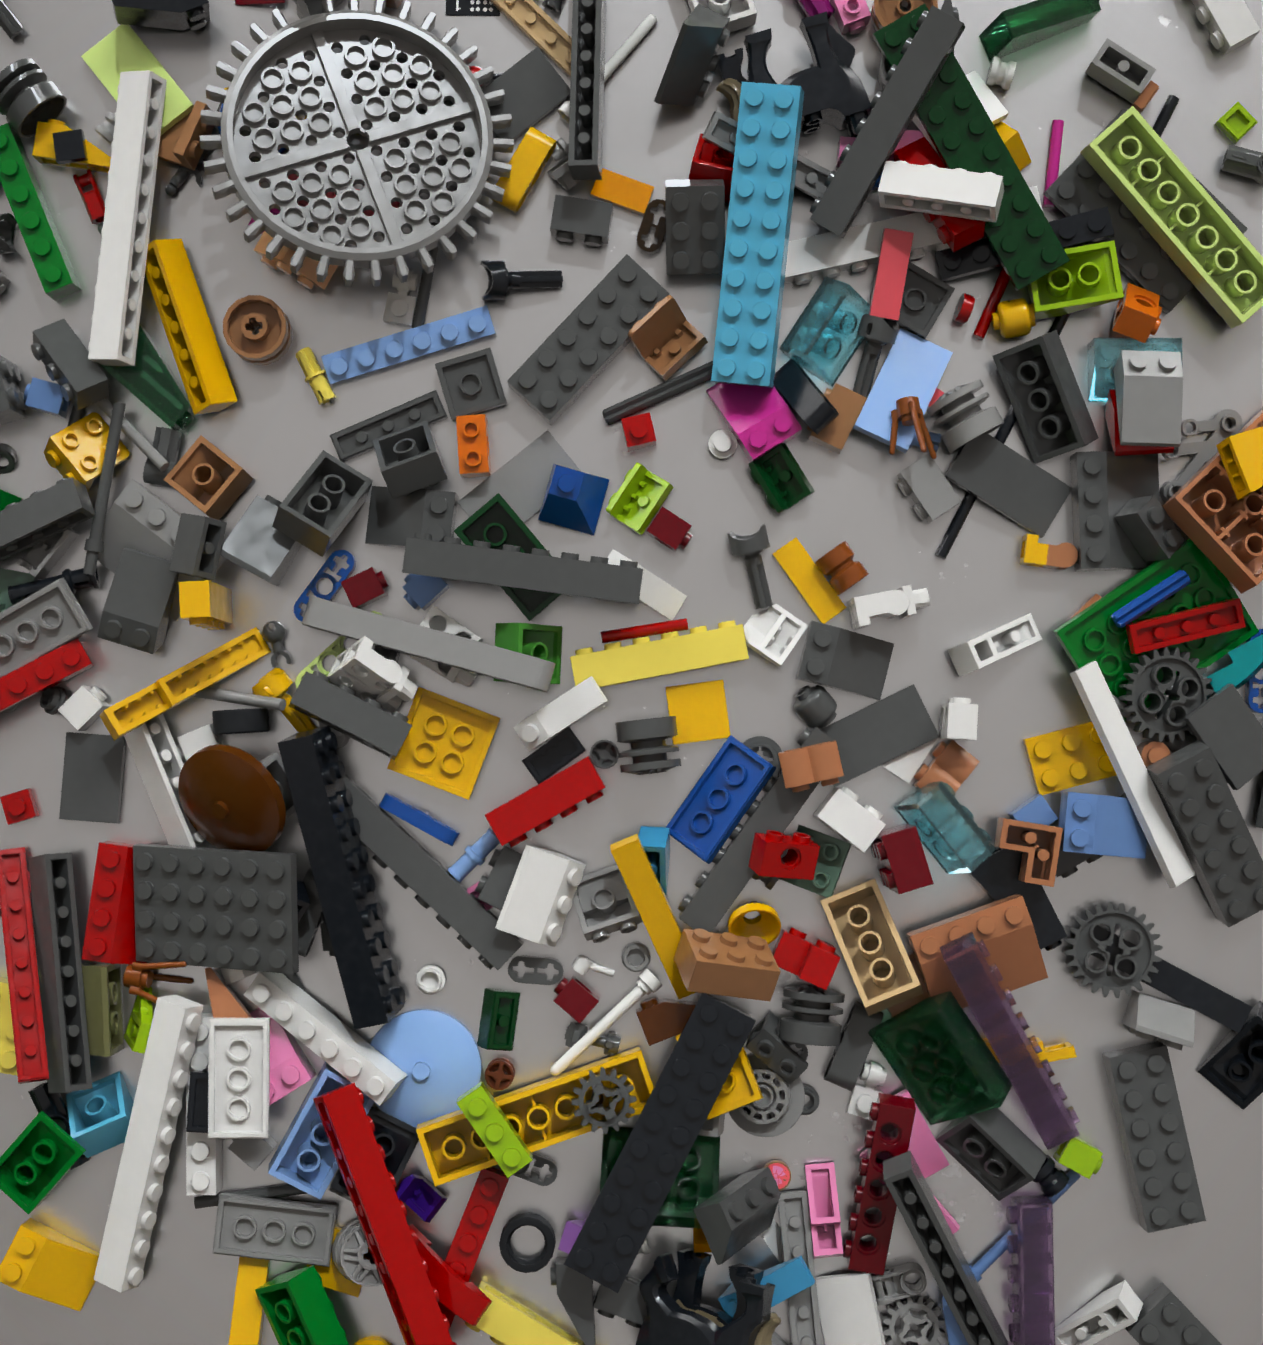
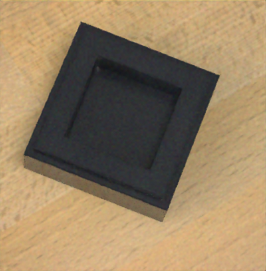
M82 129L53 133L56 162L58 164L88 160L85 136Z

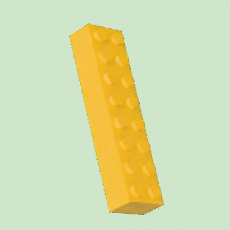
M638 1046L567 1071L558 1076H553L494 1097V1099L530 1152H534L591 1131L592 1124L589 1122L583 1127L581 1121L584 1116L575 1117L574 1111L579 1106L572 1105L571 1099L578 1098L579 1096L573 1092V1088L582 1087L579 1078L583 1077L588 1080L590 1078L589 1070L598 1075L600 1067H604L606 1074H610L614 1068L617 1071V1078L624 1074L627 1076L624 1085H633L634 1089L629 1092V1095H634L637 1101L629 1104L635 1109V1113H626L627 1118L641 1114L654 1087L642 1051ZM601 1081L603 1086L609 1088L618 1087L613 1082ZM591 1086L585 1093L584 1103L591 1099L593 1093ZM604 1093L600 1094L599 1101L596 1104L602 1103L604 1107H607L609 1105L608 1100L612 1097H606ZM624 1098L616 1104V1115L623 1107ZM461 1109L417 1124L416 1132L435 1187L498 1164ZM600 1113L590 1114L596 1119L607 1120L605 1115Z

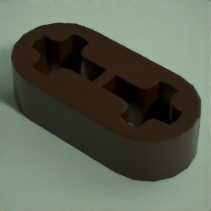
M661 199L653 200L648 204L637 234L638 249L645 255H653L659 252L666 235L665 217H660L658 225L653 224L654 214L651 213V211H657L658 207L663 208V214H665V201ZM654 230V241L657 244H651L650 248L645 247V241L642 238H648L650 231Z

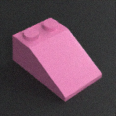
M260 1008L250 1013L253 1018L270 1017ZM270 1017L271 1105L310 1081L317 1074L294 1036Z

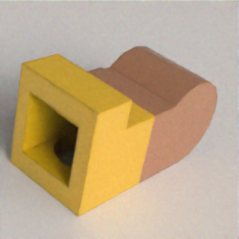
M1027 533L1023 536L1020 565L1060 570L1069 568L1077 562L1078 551L1071 543L1065 542L1059 545L1038 543L1039 535Z

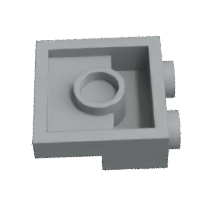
M617 864L583 876L582 881L577 887L573 902L587 941L593 940L594 943L603 942L610 938L609 933L618 930L621 933H630L638 928L637 924L642 923V919Z

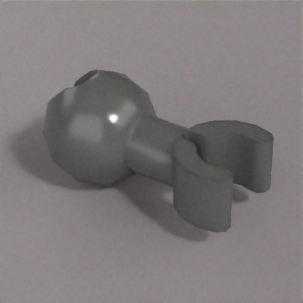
M277 621L266 623L263 627L262 635L272 646L274 653L271 657L272 667L275 668L278 665L276 658L279 652L286 658L287 664H290L292 656L288 651L284 650L282 642L285 636L284 626ZM270 623L275 624L274 630L269 627Z

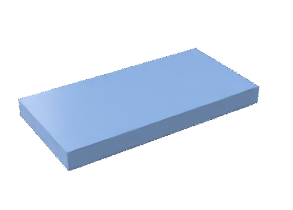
M900 328L895 344L892 345L853 429L890 446L891 411L897 409L896 401L908 396L918 397L924 416L953 352ZM899 421L895 449L903 453L907 452L916 433L914 425L904 426L902 421Z

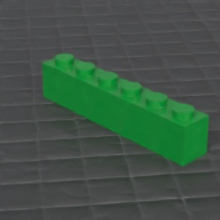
M9 123L1 125L0 182L44 291L56 301L80 291L81 287L20 136Z

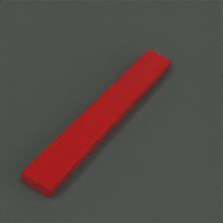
M25 847L0 850V907L18 1084L49 1080Z

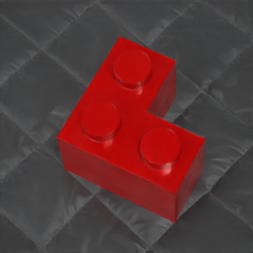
M793 927L790 928L789 932L782 929L772 952L778 967L797 975L799 979L827 990L841 958L835 952L836 948L820 939L813 943L805 939L806 933Z

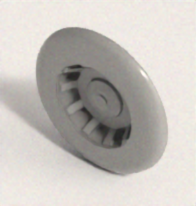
M757 1056L748 1057L754 1075H758L757 1083L763 1099L733 1110L729 1114L742 1130L751 1135L774 1137L783 1134L796 1124L802 1114L805 1103V1091L802 1080L799 1076L791 1084H788ZM765 1073L771 1075L770 1079L764 1078ZM776 1079L781 1083V1086H777L775 1083ZM782 1090H784L785 1098H781ZM780 1103L784 1105L782 1110L778 1109ZM773 1112L775 1117L770 1118L768 1114ZM757 1114H761L762 1118L757 1117Z

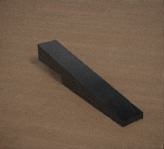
M1097 925L1093 930V935L1097 940L1104 941L1109 937V931ZM1114 934L1112 946H1106L1105 948L1106 952L1110 953L1109 965L1113 966L1115 954L1121 953V949L1116 945L1118 935ZM1123 939V942L1126 946H1136L1135 944ZM1091 954L1094 957L1104 961L1103 956L1101 954ZM1123 959L1118 963L1117 969L1130 975L1133 972V964L1130 960ZM1163 959L1160 962H1153L1152 966L1158 970V973L1149 971L1147 975L1152 982L1148 983L1144 980L1141 982L1239 1033L1253 1008L1252 1006Z

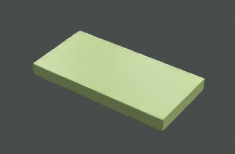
M121 24L81 56L116 101L118 99L117 89L120 81V72L150 70L167 80L161 135L187 116L193 109L194 105L130 25Z

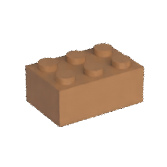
M700 928L695 930L683 929L674 956L685 988L690 992L770 1002L781 973L766 940L758 936L743 937L729 932H723L722 934L713 933Z

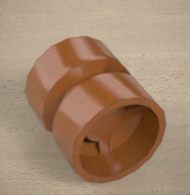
M846 541L815 562L824 576L831 575L830 584L838 596L869 574L862 563L852 560L855 553Z

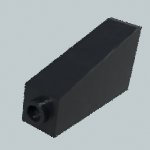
M998 848L964 865L963 867L968 875L993 901L1014 894L1023 896L1040 949L1045 948L1046 951H1049L1062 944L1061 939L1067 937L1042 885L1019 881L1022 851Z

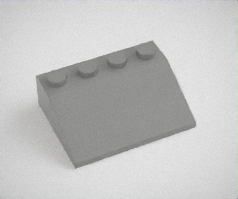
M132 479L114 501L105 517L101 538L104 544L102 553L98 554V561L115 574L125 547L171 561L181 515L142 484ZM221 555L219 558L217 570L226 560V558L222 557ZM179 573L170 613L172 619L176 622L180 619L179 582L205 581L209 579Z

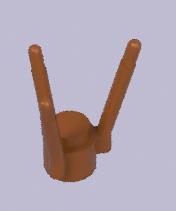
M908 396L898 399L896 401L897 409L891 411L892 427L889 454H895L898 423L902 421L904 426L914 425L921 452L925 453L928 449L931 458L936 459L937 455L923 417V411L920 408L919 398Z
M185 961L133 962L125 969L123 984L125 987L130 988L129 994L138 995L156 1004L157 997L143 991L145 988L151 987L153 980L192 984L193 979L154 974L151 969L186 967L187 963Z

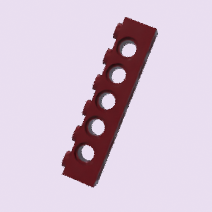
M878 1093L877 1103H871L869 1120H873L872 1129L866 1130L864 1148H868L866 1158L861 1157L859 1175L862 1176L861 1185L855 1186L853 1203H857L855 1213H850L848 1230H851L852 1233L850 1240L845 1239L843 1257L847 1258L849 1270L884 1275L897 1205L886 1183L881 1187H874L871 1183L875 1180L884 1181L883 1161L885 1160L876 1157L879 1153H889L890 1157L887 1159L908 1152L916 1112L913 1098ZM888 1124L896 1126L892 1132H884L881 1129ZM869 1208H878L880 1210L876 1214L866 1213V1210ZM865 1235H871L874 1237V1239L871 1241L861 1240V1238Z

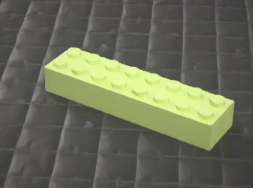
M1134 106L1129 108L1080 152L1231 329L1243 324L1263 306V257Z

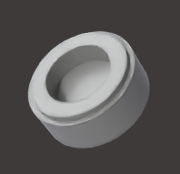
M632 942L625 946L621 958L623 965L628 970L639 972L649 965L651 955L646 945L641 942Z

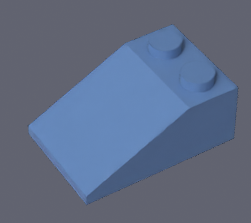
M1061 791L1058 827L1063 828L1060 851L1146 858L1147 839L1128 798Z

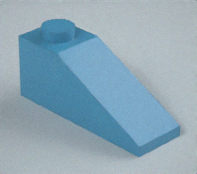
M802 1256L764 1270L760 1285H766L767 1283L775 1285L771 1307L812 1286L816 1281ZM733 1283L718 1298L725 1313L732 1318L737 1308V1294Z

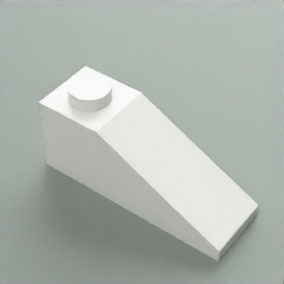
M612 549L607 557L609 558L608 564L620 566V560L632 561ZM638 564L637 568L643 569L639 601L672 621L687 596Z
M1031 613L947 651L960 677L1042 640V637Z
M590 676L513 728L530 752L608 700L594 678Z
M1126 1280L1100 1293L1050 1331L1049 1336L1056 1345H1093L1137 1322L1143 1303Z

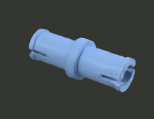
M489 828L472 846L468 845L465 848L466 852L456 863L448 868L449 873L457 881L462 882L477 865L481 866L485 862L484 858L500 844L494 831Z

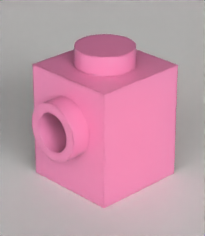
M830 0L831 5L835 9L834 17L841 35L850 32V34L859 33L869 24L871 13L865 0Z

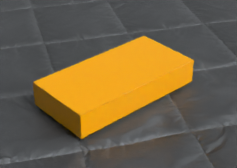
M602 168V180H595L590 196L644 216L654 187Z

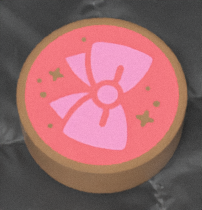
M771 1160L764 1165L763 1168H770L779 1191L789 1185L791 1171L785 1162Z

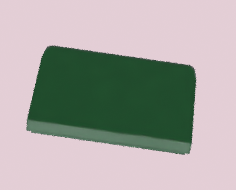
M485 989L477 1041L479 1047L486 1050L512 1051L520 998L519 992Z

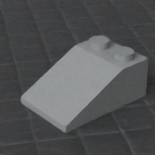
M1122 350L1114 367L1120 445L1180 447L1183 398L1181 352Z

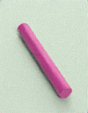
M1063 120L1052 121L1045 191L1058 178L1064 127ZM1044 195L1043 206L1054 208L1055 205Z

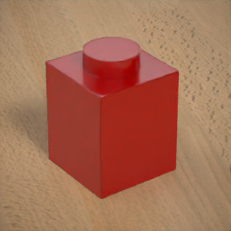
M650 412L621 419L628 452L656 446V437Z

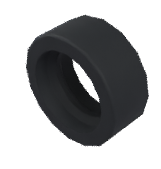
M267 708L218 710L212 712L213 734L269 731Z
M533 1213L518 1214L510 1219L502 1230L499 1242L501 1256L506 1264L515 1271L523 1273L536 1272L545 1267L553 1257L556 1243L555 1233L549 1221L542 1216ZM529 1225L536 1227L544 1236V1250L535 1259H520L511 1249V1236L521 1226Z

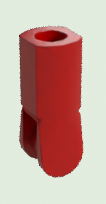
M88 169L87 173L81 176L73 175L91 223L99 224L104 222L105 202L92 170ZM92 184L93 190L85 192L83 187Z

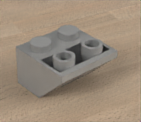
M1132 990L1122 1022L1130 1027V1033L1149 1041H1153L1154 1037H1158V1042L1178 1050H1182L1183 1045L1193 1048L1195 1034L1194 1009Z

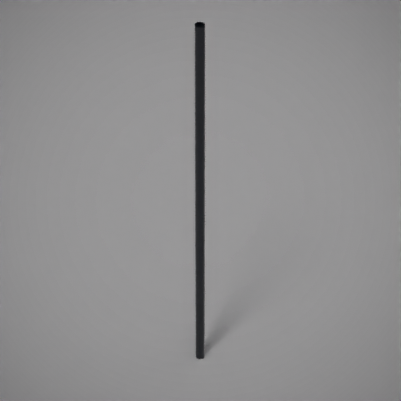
M1174 95L1168 96L1153 126V130L1159 137H1161L1179 102V98ZM1070 314L1057 316L1049 332L1057 330L1060 336ZM1012 405L1003 420L1004 424L1000 426L995 436V439L1003 444L1017 420ZM966 492L935 553L936 556L942 559H946L977 498L969 492Z

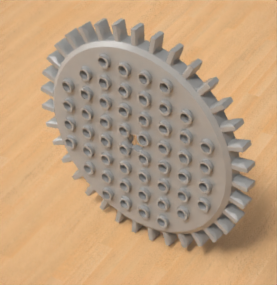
M297 0V15L300 20L288 24L284 15L277 8L272 11V21L278 31L268 36L255 23L250 25V35L259 44L252 52L235 40L231 43V53L243 62L240 68L237 70L220 61L216 65L217 75L231 82L228 90L207 84L206 98L223 103L224 105L222 112L201 110V123L221 126V134L201 135L200 147L207 150L222 149L223 157L204 161L205 175L227 172L229 178L228 181L212 187L213 196L217 200L235 193L240 202L226 210V218L229 223L238 220L248 213L254 222L245 229L244 240L250 243L263 231L267 232L273 239L266 247V258L272 260L278 255L283 246L295 251L290 262V271L295 274L302 267L305 257L319 261L316 274L317 281L322 283L328 275L330 264L344 266L343 280L345 287H352L355 279L354 268H370V280L373 286L380 287L382 279L380 266L392 264L396 268V275L401 283L407 282L408 267L405 261L415 257L419 259L422 268L429 274L433 272L434 263L428 251L438 246L451 261L456 258L457 249L448 239L455 232L459 233L471 244L476 241L477 232L465 222L470 215L490 224L493 212L478 203L481 196L484 195L500 202L503 200L505 189L491 184L487 180L489 174L510 178L512 165L492 160L493 152H513L514 139L493 138V129L511 127L512 116L511 114L491 115L489 110L490 106L499 105L504 102L505 92L503 89L484 94L480 85L489 82L493 78V68L488 66L476 73H472L467 66L477 58L478 48L473 45L460 55L455 53L450 47L456 43L459 30L454 26L446 32L442 39L433 35L431 31L435 27L436 14L430 12L424 18L421 26L409 22L408 20L411 17V2L409 1L403 3L399 16L395 17L384 14L386 9L385 0H375L374 12L359 10L360 0H348L349 10L340 11L334 10L333 0H322L324 13L310 15L304 0ZM367 40L369 44L362 45L360 44V41ZM337 47L340 48L342 52L335 53L332 51V49ZM307 55H311L315 59L312 61H308L305 59V57ZM402 57L405 58L407 61L405 63H399L397 59ZM279 63H284L287 65V67L281 69L278 68L277 65ZM376 65L379 67V70L373 71L369 67ZM349 73L352 75V77L346 79L342 76V74ZM441 75L444 79L438 81L434 76ZM316 81H322L324 82V85L319 87L316 86L314 83ZM414 83L417 87L411 89L407 87V84ZM295 89L297 92L295 94H289L287 93V90ZM387 91L389 95L381 96L379 92ZM265 96L269 100L267 102H261L259 101V98ZM358 98L362 102L360 104H354L352 100ZM450 100L454 104L452 106H446L444 102ZM331 106L334 108V111L326 112L324 108ZM419 108H423L427 112L425 114H419L416 110ZM299 114H303L307 118L304 120H299L296 118V116ZM396 116L399 118V121L392 122L389 118ZM271 122H275L279 126L276 128H271L268 125ZM369 124L372 128L364 130L361 126ZM461 126L464 130L457 132L454 130V127ZM243 130H247L251 134L248 136H242L240 132ZM336 132H341L344 134V136L342 138H336L334 134ZM359 133L361 136L368 138L369 147L354 152L350 150L351 147L348 145L347 139L351 134ZM434 134L437 138L430 140L427 138V135ZM308 140H314L316 142V145L308 146L306 142ZM407 142L409 146L407 148H403L399 145V143ZM286 148L288 153L280 154L278 150ZM373 150H379L382 154L379 156H375L371 152ZM470 151L474 156L469 158L464 153ZM257 156L260 158V161L252 162L250 158ZM352 158L354 162L347 164L344 162V159ZM439 159L445 160L446 165L441 166L436 161ZM318 166H324L326 170L324 172H318L316 168ZM415 167L419 170V172L413 174L409 171V169ZM290 174H296L298 176V179L290 180L288 176ZM387 175L390 176L392 180L389 182H385L381 178ZM267 182L270 184V187L264 189L260 187V184ZM355 184H362L364 188L356 190L353 186ZM453 185L457 189L451 192L446 187ZM334 192L336 196L334 198H328L326 196V193ZM422 193H426L429 196V198L423 200L419 197V195ZM305 200L308 202V205L302 207L298 205V202ZM397 201L400 202L402 206L399 208H395L391 204ZM276 208L280 213L273 215L270 210ZM365 210H372L374 214L366 216L363 212ZM343 218L346 220V223L340 225L336 223V219ZM431 219H436L439 221V223L433 226L429 223V221ZM315 226L318 228V231L311 233L307 229ZM407 227L410 228L412 232L410 234H404L401 230ZM381 236L384 238V241L376 242L373 238ZM348 244H353L356 246V248L346 246Z

